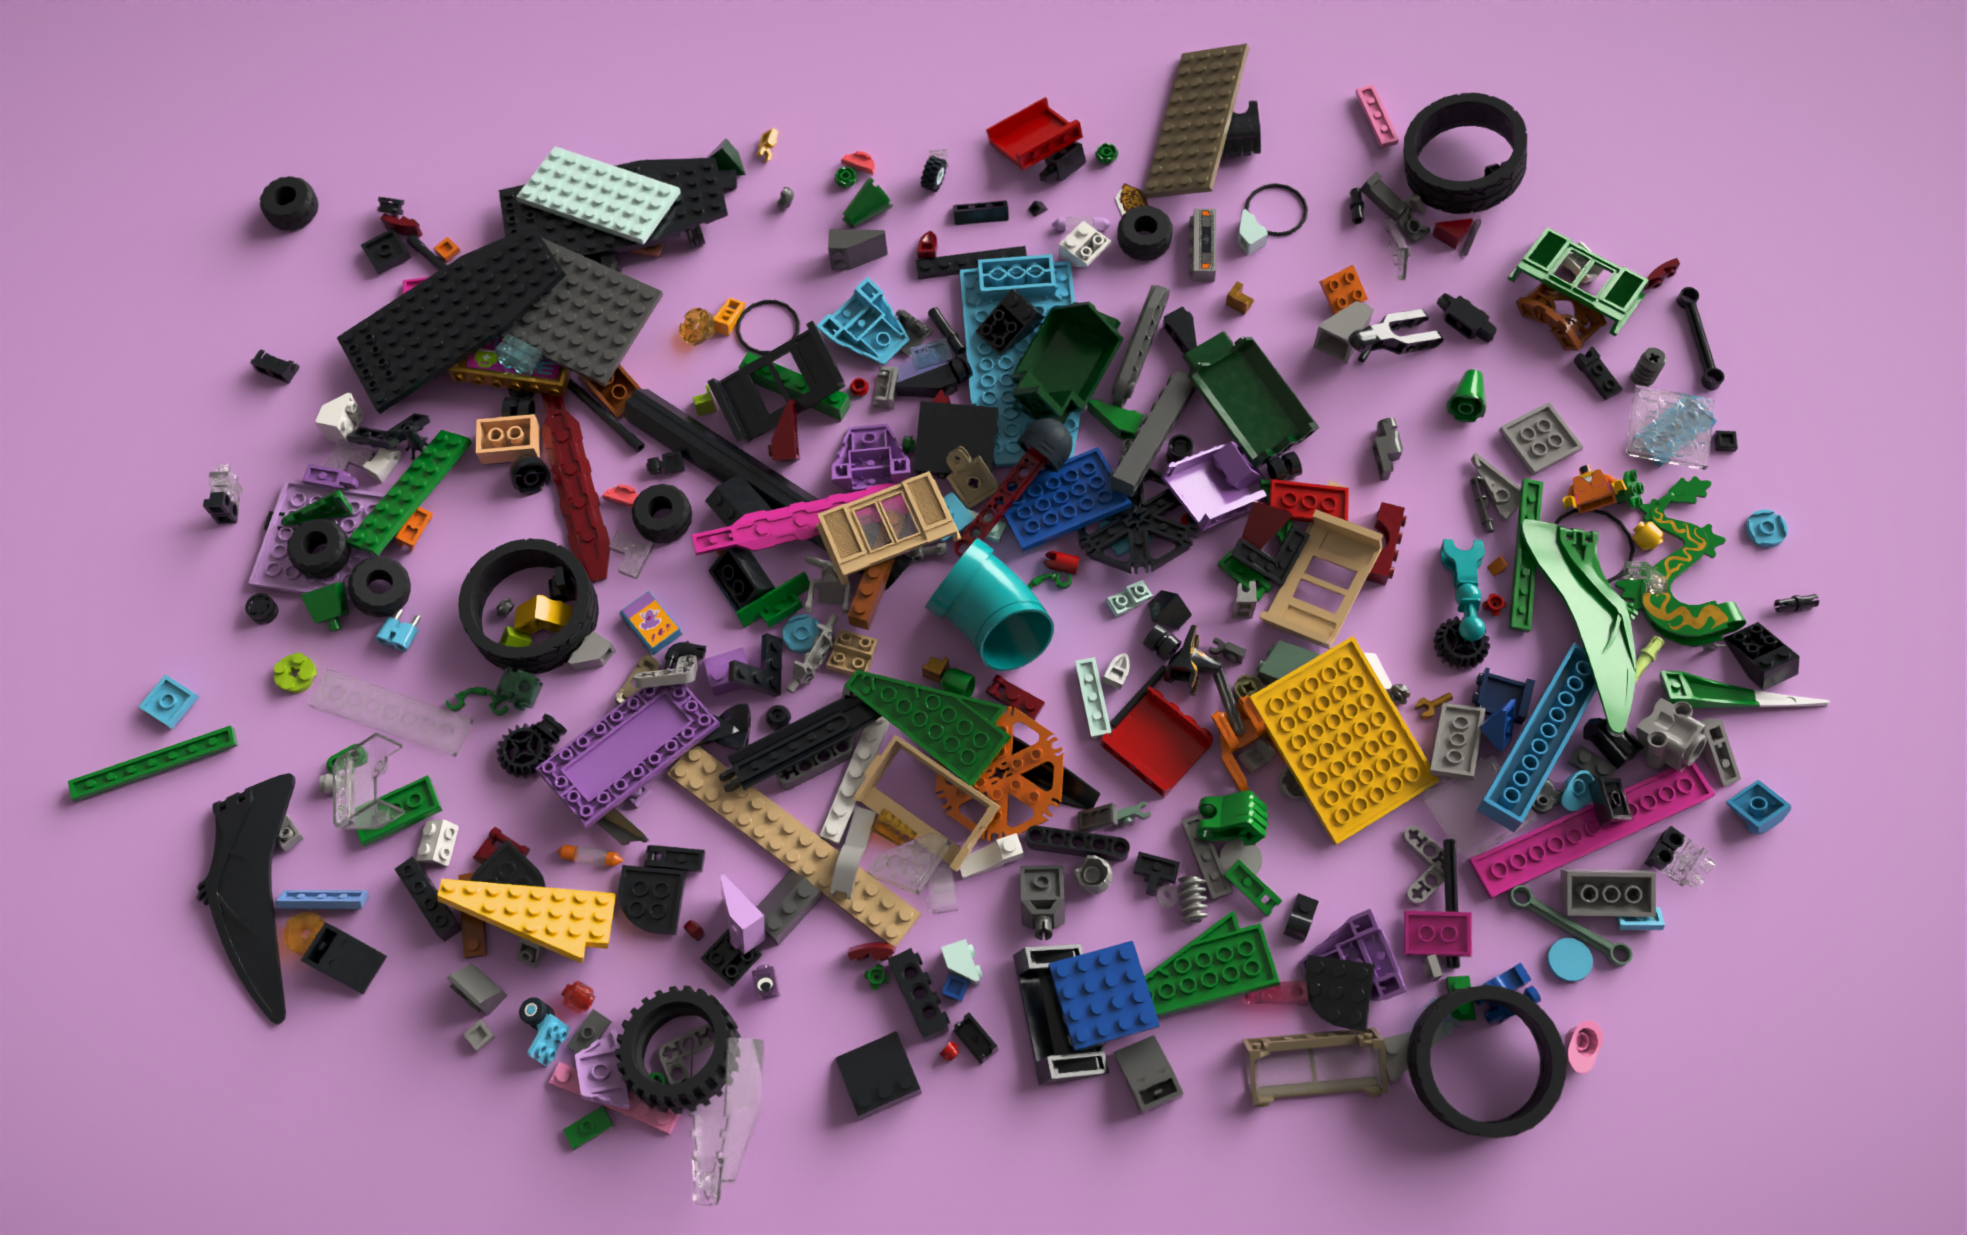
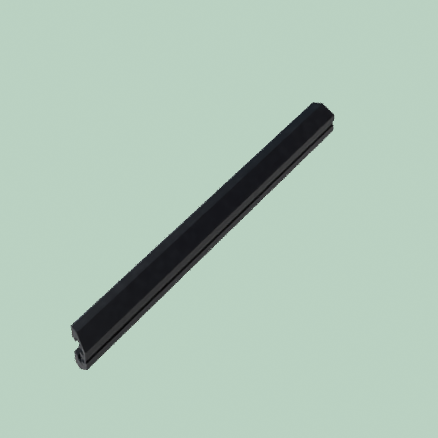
M636 389L632 393L633 395L625 401L624 417L629 423L673 452L681 450L684 459L721 483L739 474L742 475L772 510L788 507L790 504L798 502L806 503L819 500L649 389ZM861 527L872 551L877 536ZM820 535L808 539L827 552ZM904 554L896 557L884 590L889 589L911 562V558ZM865 569L858 571V573L863 575Z

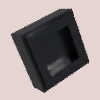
M1715 431L1716 451L1736 452L1738 449L1736 431Z

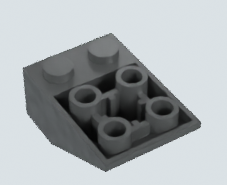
M1154 1035L1113 1052L1140 1115L1182 1098L1184 1093Z

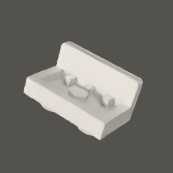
M1583 242L1577 244L1591 251ZM1570 252L1563 261V265L1577 277L1588 260ZM1594 264L1581 282L1585 284L1596 281L1605 269Z
M444 819L426 821L416 860L420 863H438L443 866H449L459 827Z

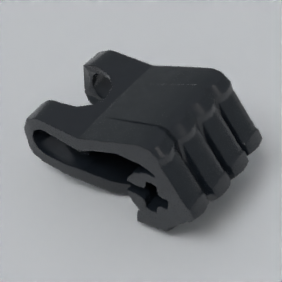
M1257 100L1249 101L1248 110L1244 113L1239 114L1233 111L1223 148L1224 156H1232L1233 153L1234 156L1238 157L1242 156V152L1244 156H1249L1251 151H1253V154L1261 153V130Z

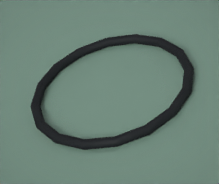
M1274 183L1263 185L1254 190L1246 202L1245 209L1248 212L1250 201L1255 194L1263 189L1272 187L1290 190L1301 199L1304 206V216L1298 226L1284 232L1267 231L1268 235L1282 236L1291 234L1300 229L1307 220L1308 207L1306 200L1296 189L1288 185Z
M762 300L746 308L737 320L736 333L740 343L749 351L757 354H767L770 352L750 347L743 340L740 333L741 321L745 314L752 308L762 304H778L786 307L793 314L796 321V332L792 339L798 336L800 321L796 311L788 304L778 300Z

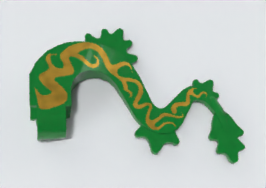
M1693 476L1689 482L1683 477L1680 478L1666 495L1658 501L1652 499L1651 504H1643V508L1640 509L1646 514L1644 521L1653 522L1660 530L1683 541L1684 546L1659 561L1651 569L1641 565L1639 567V575L1626 572V580H1618L1615 583L1617 588L1624 591L1621 594V598L1624 600L1632 599L1634 607L1631 609L1636 611L1642 610L1649 625L1656 632L1670 641L1691 647L1723 641V635L1740 630L1746 625V620L1735 602L1730 601L1717 604L1716 601H1711L1699 605H1688L1679 602L1670 590L1674 580L1698 562L1703 555L1715 558L1716 553L1714 549L1723 545L1726 541L1724 537L1712 532L1711 524L1700 528L1692 523L1667 518L1664 514V509L1671 502L1693 505L1697 502L1696 497L1705 498L1707 496L1706 490L1711 487L1712 483L1710 480L1701 481L1697 476Z

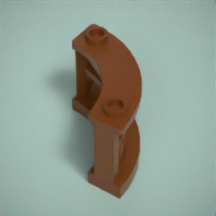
M1542 282L1526 297H1520L1515 301L1522 317L1533 319L1541 324L1544 322L1552 328L1550 331L1558 339L1564 350L1578 351L1583 347L1582 344L1599 328L1607 324L1604 315ZM1554 301L1572 302L1574 317L1569 314L1559 315L1556 313ZM1590 323L1591 326L1588 329L1583 326ZM1578 330L1582 333L1579 337L1576 335Z

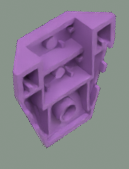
M888 424L849 427L842 442L843 446L837 453L835 463L831 466L832 483L849 493L866 490L867 487L885 483L900 484L911 475L909 458L904 454L902 446L896 441V437Z
M1371 908L1348 918L1323 943L1315 947L1298 962L1304 977L1306 975L1308 955L1374 964L1375 972L1371 1001L1387 1000L1407 992L1401 971Z

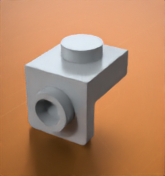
M1261 738L1255 746L1242 752L1238 759L1250 773H1253L1267 765L1276 752L1264 738Z

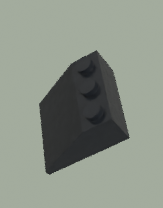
M897 1031L835 1058L860 1121L922 1094Z

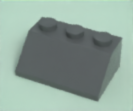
M790 870L756 907L764 915L765 934L777 945H780L823 898L820 890L805 877Z

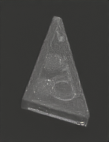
M1392 217L1384 218L1386 232L1391 233L1393 240H1389L1394 266L1398 265L1397 278L1398 281L1406 280L1407 258L1410 257V247L1405 243V238L1402 237Z

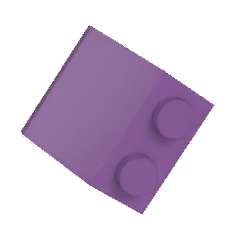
M1232 441L1213 455L1216 460V467L1225 473V480L1231 487L1243 489L1260 482L1261 479H1265L1259 468H1254L1238 444Z
M743 647L704 659L706 672L715 696L744 687L728 681L730 661L737 660L748 664Z

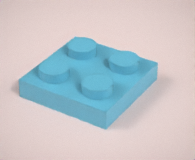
M164 675L138 707L173 729L199 696L169 676Z

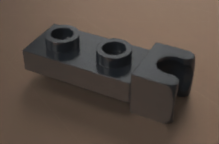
M1590 347L1585 356L1579 353L1574 358V364L1580 371L1584 372L1602 398L1607 400L1620 393L1623 388L1601 361V356L1596 349Z

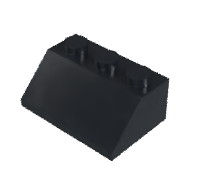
M740 474L718 485L705 500L727 527L734 524L745 514L772 510Z
M738 547L724 549L708 570L735 612L775 589V586L754 555L747 549Z

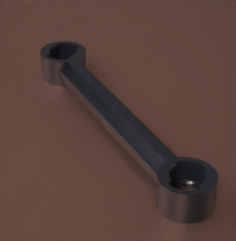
M1685 287L1679 293L1677 303L1686 310L1705 373L1701 383L1708 390H1716L1724 381L1725 376L1720 369L1715 367L1696 305L1699 299V292L1695 288ZM1682 295H1685L1694 301H1687L1683 298ZM1709 375V377H1713L1719 382H1711L1707 376Z

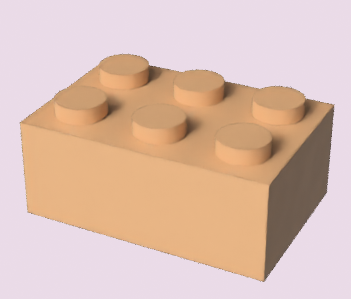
M535 415L476 419V455L481 464L514 462L519 457L525 455H533L540 458V425Z

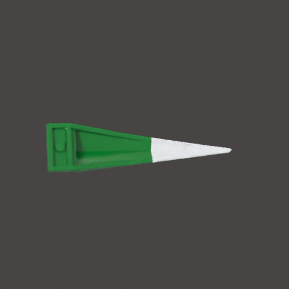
M1661 671L1659 675L1667 701L1672 704L1684 701L1689 703L1692 708L1828 706L1830 702L1823 699L1752 690L1706 679L1683 671Z

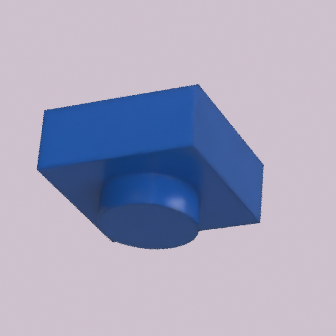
M949 973L941 995L962 1003L970 981Z

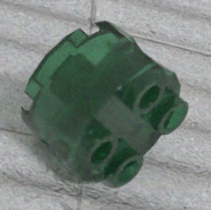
M505 668L495 690V698L502 702L508 701L513 703V707L521 711H525V708H533L543 683H539L540 679L523 670L518 669L517 672H512L513 668Z

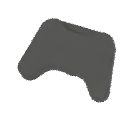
M1412 206L1405 208L1396 221L1397 228H1399L1410 243L1420 240L1431 232L1429 227H1422L1420 222L1414 219V208Z

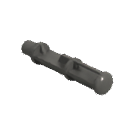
M1476 476L1471 478L1470 483L1481 523L1485 526L1486 533L1494 532V520L1487 516L1485 509L1489 506L1482 478ZM1479 482L1482 483V487L1485 494L1483 496L1481 495V491L1478 484ZM1472 484H1476L1479 497H1476Z

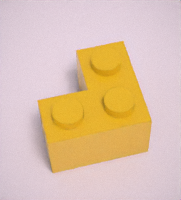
M536 595L516 607L514 630L531 635L541 629L558 633L571 618L572 606L560 600L548 599L544 595Z

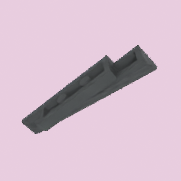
M616 808L596 822L622 846L630 845V842L642 841L646 843L649 841L645 834Z

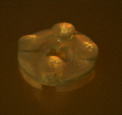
M696 307L685 314L684 318L686 319L679 327L680 336L684 341L692 346H697L713 336L714 320L710 312Z
M303 912L295 917H290L286 922L283 935L286 947L294 953L304 956L326 921L320 915L313 912ZM305 929L311 931V934L307 935L306 939L302 936V932Z

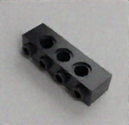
M413 856L394 869L439 938L446 942L462 930L461 925L448 905L438 901L437 888L422 865Z
M909 948L888 958V963L924 1042L948 1032L947 1025L950 1024V1020L945 1011L942 1013L938 1006L941 1004L937 992L932 993L929 987L932 982L928 973H923L920 968L923 962L918 952L914 954L912 948ZM914 970L917 972V975L913 979H908L905 977L907 971ZM919 989L926 992V995L921 999L914 996L915 992ZM927 1009L935 1011V1015L929 1019L925 1018L923 1013Z

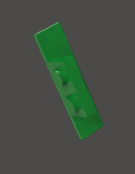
M805 571L736 611L742 626L745 628L762 618L770 628L802 609L803 605L797 596L809 590L810 581Z

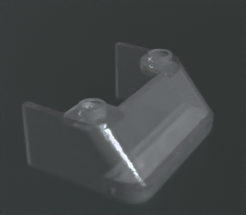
M376 732L337 758L333 765V824L335 827L342 830L381 829L405 814L404 809L379 798L377 799V778L387 771L388 757L400 750L402 744Z

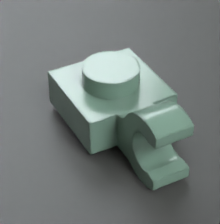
M1140 802L1134 807L1129 806L1118 810V825H1129L1135 817L1142 820L1148 819L1151 813H1142L1140 811L1141 808L1146 807V802Z

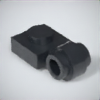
M681 450L662 454L663 461H660L658 457L647 459L646 468L650 475L661 473L662 467H664L666 474L685 470Z

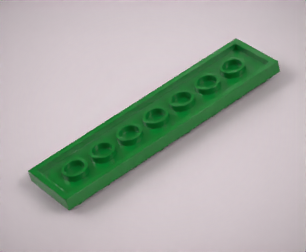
M440 430L351 534L347 541L349 546L378 556L472 444L470 438Z

